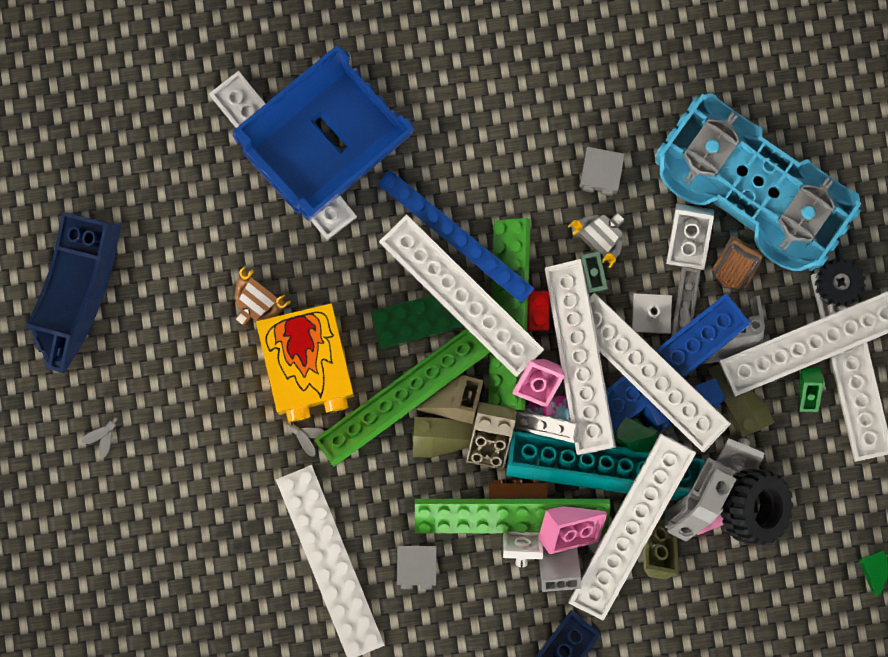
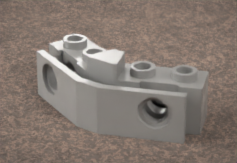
M708 457L690 493L665 511L664 527L667 528V533L688 541L714 522L723 511L722 506L736 481V478L733 477L735 471Z

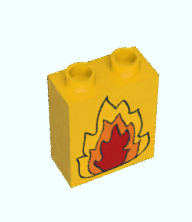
M332 303L256 321L274 402L279 415L286 414L288 422H294L311 417L309 411L311 407L324 404L326 413L349 408L347 399L354 397Z

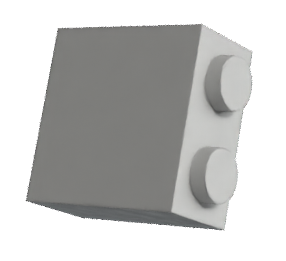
M587 147L579 187L583 188V191L586 192L602 191V194L607 196L617 194L625 154Z
M397 546V585H401V589H413V585H420V589H432V586H436V546Z
M544 548L543 559H539L542 592L581 589L577 548L549 554Z

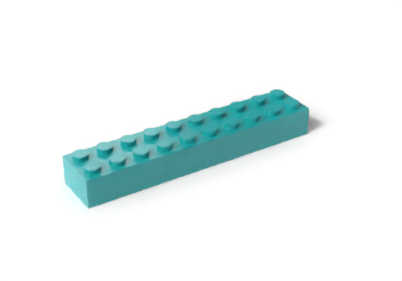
M513 431L506 476L628 494L650 452H633L625 447L616 446V448L577 455L575 443ZM693 458L670 500L680 501L690 493L704 466V459Z

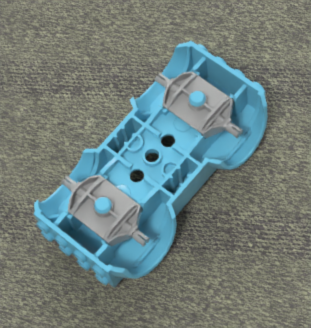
M713 93L702 94L700 98L695 97L687 109L689 113L685 112L677 123L678 129L675 127L672 129L665 140L668 143L665 144L663 142L655 154L657 157L655 163L660 166V176L664 184L678 197L692 204L706 205L711 202L750 228L755 232L754 239L758 249L765 257L778 266L792 271H802L805 269L813 271L815 268L819 269L828 259L826 254L833 251L838 245L839 241L837 238H841L850 227L848 223H851L853 219L855 220L860 213L859 207L862 203L860 202L859 194L828 176L808 159L799 163L762 137V128L731 109ZM739 166L747 168L748 173L746 176L737 174ZM754 177H761L764 181L763 185L756 186L753 182ZM775 187L779 190L777 198L769 196L768 191L770 188Z

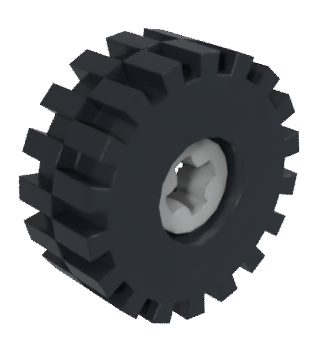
M835 258L823 265L815 277L817 278L815 281V286H817L816 293L820 294L819 298L821 301L824 299L826 301L825 304H831L835 308L846 307L856 302L863 295V289L866 288V284H864L866 277L862 275L864 272L862 268L859 269L857 267L859 264L856 262L852 263L851 259ZM843 278L845 286L838 287L836 279L840 280Z

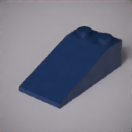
M570 610L534 657H585L601 636V633Z

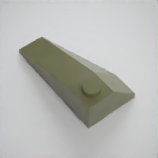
M720 364L707 369L711 379L716 378L726 398L722 403L739 439L775 423L767 405L752 390L736 397L733 396Z
M415 417L413 457L433 458L469 448L473 424L454 419Z
M674 500L669 501L643 549L644 570L649 577L665 580L678 574L677 537L667 533V528L664 527L665 511L676 504Z

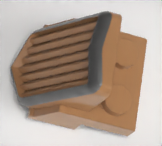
M732 235L712 270L715 271V276L723 288L740 289L743 287L745 289L764 255L758 249Z

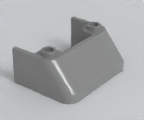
M755 296L750 300L753 316L748 318L751 325L745 329L746 333L737 335L701 365L717 363L764 343L765 323L760 296ZM688 306L679 310L683 328L691 322Z

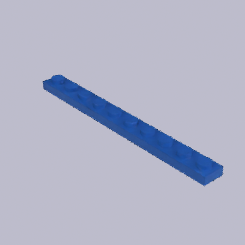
M391 170L378 183L380 187L522 304L533 292L534 288Z

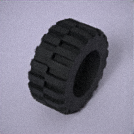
M758 469L741 470L733 476L736 478V481L722 506L723 511L720 514L723 518L722 523L727 528L726 531L737 541L756 545L774 543L783 536L784 530L788 529L790 525L789 520L792 519L793 513H791L793 502L791 498L793 496L792 492L788 490L790 487L784 478L777 475L776 472ZM759 495L760 508L755 518L754 504L757 496Z

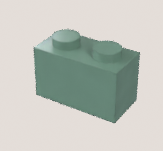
M600 252L581 255L579 259L582 260L589 296L593 293L606 292L608 287Z

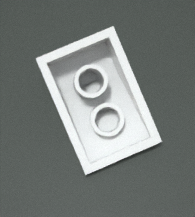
M676 203L666 264L704 270L714 219V209Z

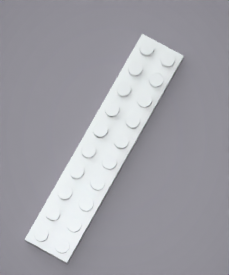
M239 71L209 93V96L235 128L265 105L264 101ZM339 196L316 215L311 222L328 241L355 220L357 216L342 197Z
M407 214L379 241L516 378L525 370L530 360H535L544 351Z
M578 259L545 267L561 366L565 375L564 384L570 419L573 422L580 423L577 442H575L577 455L616 448L582 260Z
M816 274L811 275L821 319L858 304L856 301L842 308H835L831 304H825L826 301L824 299L821 301L819 298L820 294L816 293ZM843 278L840 280L836 279L838 287L845 286ZM866 342L830 357L854 462L888 455V428Z
M888 292L719 361L733 396L736 397L888 334Z
M593 293L590 296V303L599 351L702 452H705L731 423L596 293Z
M663 434L659 435L581 577V589L574 590L569 599V604L601 620L605 619L693 460L696 451Z
M312 465L276 479L346 656L358 657L385 646Z

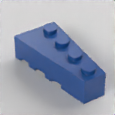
M716 378L693 387L715 409L722 406L721 403L726 399ZM653 403L648 404L639 416L643 426L647 428L651 426L658 432L674 426Z

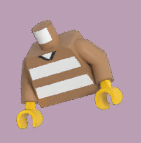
M246 266L240 270V277L236 284L234 297L236 306L242 310L235 318L240 324L244 326L250 318L260 321L276 317L284 307L290 305V300L286 303L283 302L285 295L277 298L250 276L254 272L253 269L250 270L249 274L245 272Z

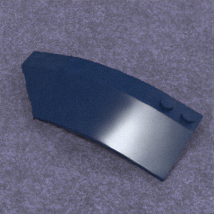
M62 212L50 269L37 304L28 323H25L34 335L33 340L38 351L42 352L46 360L44 363L47 369L65 373L87 337L109 282L121 229L120 224Z

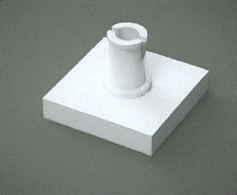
M633 294L632 329L636 333L670 334L672 295Z
M728 438L716 461L735 471L734 474L744 469H757L765 453L749 447L750 441L745 438L739 439L738 442Z
M503 533V558H516L515 564L518 567H521V560L523 567H526L528 559H543V545L538 539L540 533Z

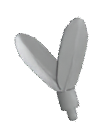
M114 418L108 422L106 427L86 434L82 439V443L91 444L100 440L99 454L102 458H105L109 453L112 430L116 426L115 423L118 419Z
M287 423L286 426L290 428L289 431L297 434V438L304 451L312 457L315 456V448L309 438H317L325 430L320 428H299L294 424L290 425Z

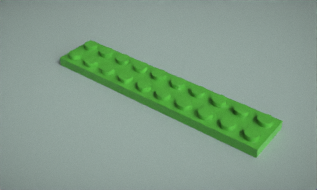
M530 219L494 220L493 255L529 283ZM492 279L491 298L527 332L528 298L522 304ZM491 352L488 404L508 407L514 410H525V399L512 393L523 372L516 378Z
M466 328L318 436L314 441L333 467H335L489 354L490 351Z
M415 499V533H540L546 510L562 506L606 511L607 516L602 529V533H606L609 528L610 499Z

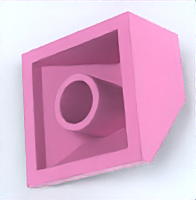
M546 359L530 360L512 393L547 408L565 376L561 365Z

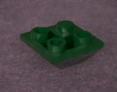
M625 417L614 433V438L620 445L633 452H651L659 437V432L651 426L648 428L643 426V423L635 418L631 420Z

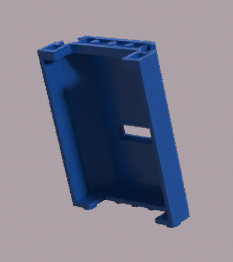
M338 45L233 130V138L243 147L242 152L293 210L299 215L303 213L308 221L312 220L401 145L414 131L412 122L408 118L404 119L402 115L398 116L394 110L390 111L386 106L385 100L381 96H377L373 92V87L360 78L361 74L359 71L350 67L349 53ZM319 117L347 146L345 149L340 151L315 124Z

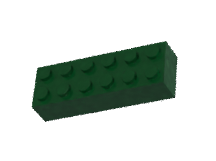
M478 282L477 284L484 290L483 283ZM433 295L371 311L381 351L466 328Z

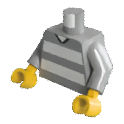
M616 213L610 220L604 214L602 216L592 215L583 217L580 220H574L568 228L574 227L575 231L573 234L578 233V236L594 252H600L602 263L608 261L610 263L609 268L612 267L621 252L623 243L621 238L622 231L618 227L624 222V219Z

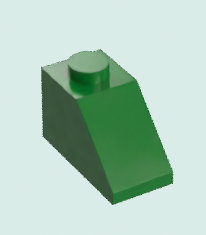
M821 368L801 369L799 379V412L819 411L824 383Z
M878 551L858 559L873 596H878L882 593L888 578V554L884 553V551Z

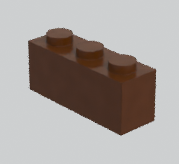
M493 480V484H489V499H548V483L538 480H531L532 483H524V480H512V484H504V480Z

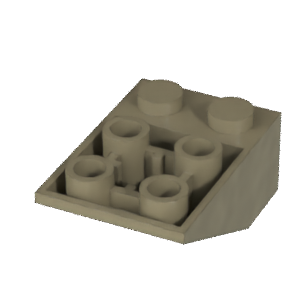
M457 376L419 404L416 410L473 424L484 380L468 376Z
M478 402L466 463L504 470L515 426L516 410Z

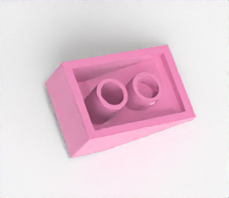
M565 506L546 510L538 539L549 554L599 542L607 513L606 511Z

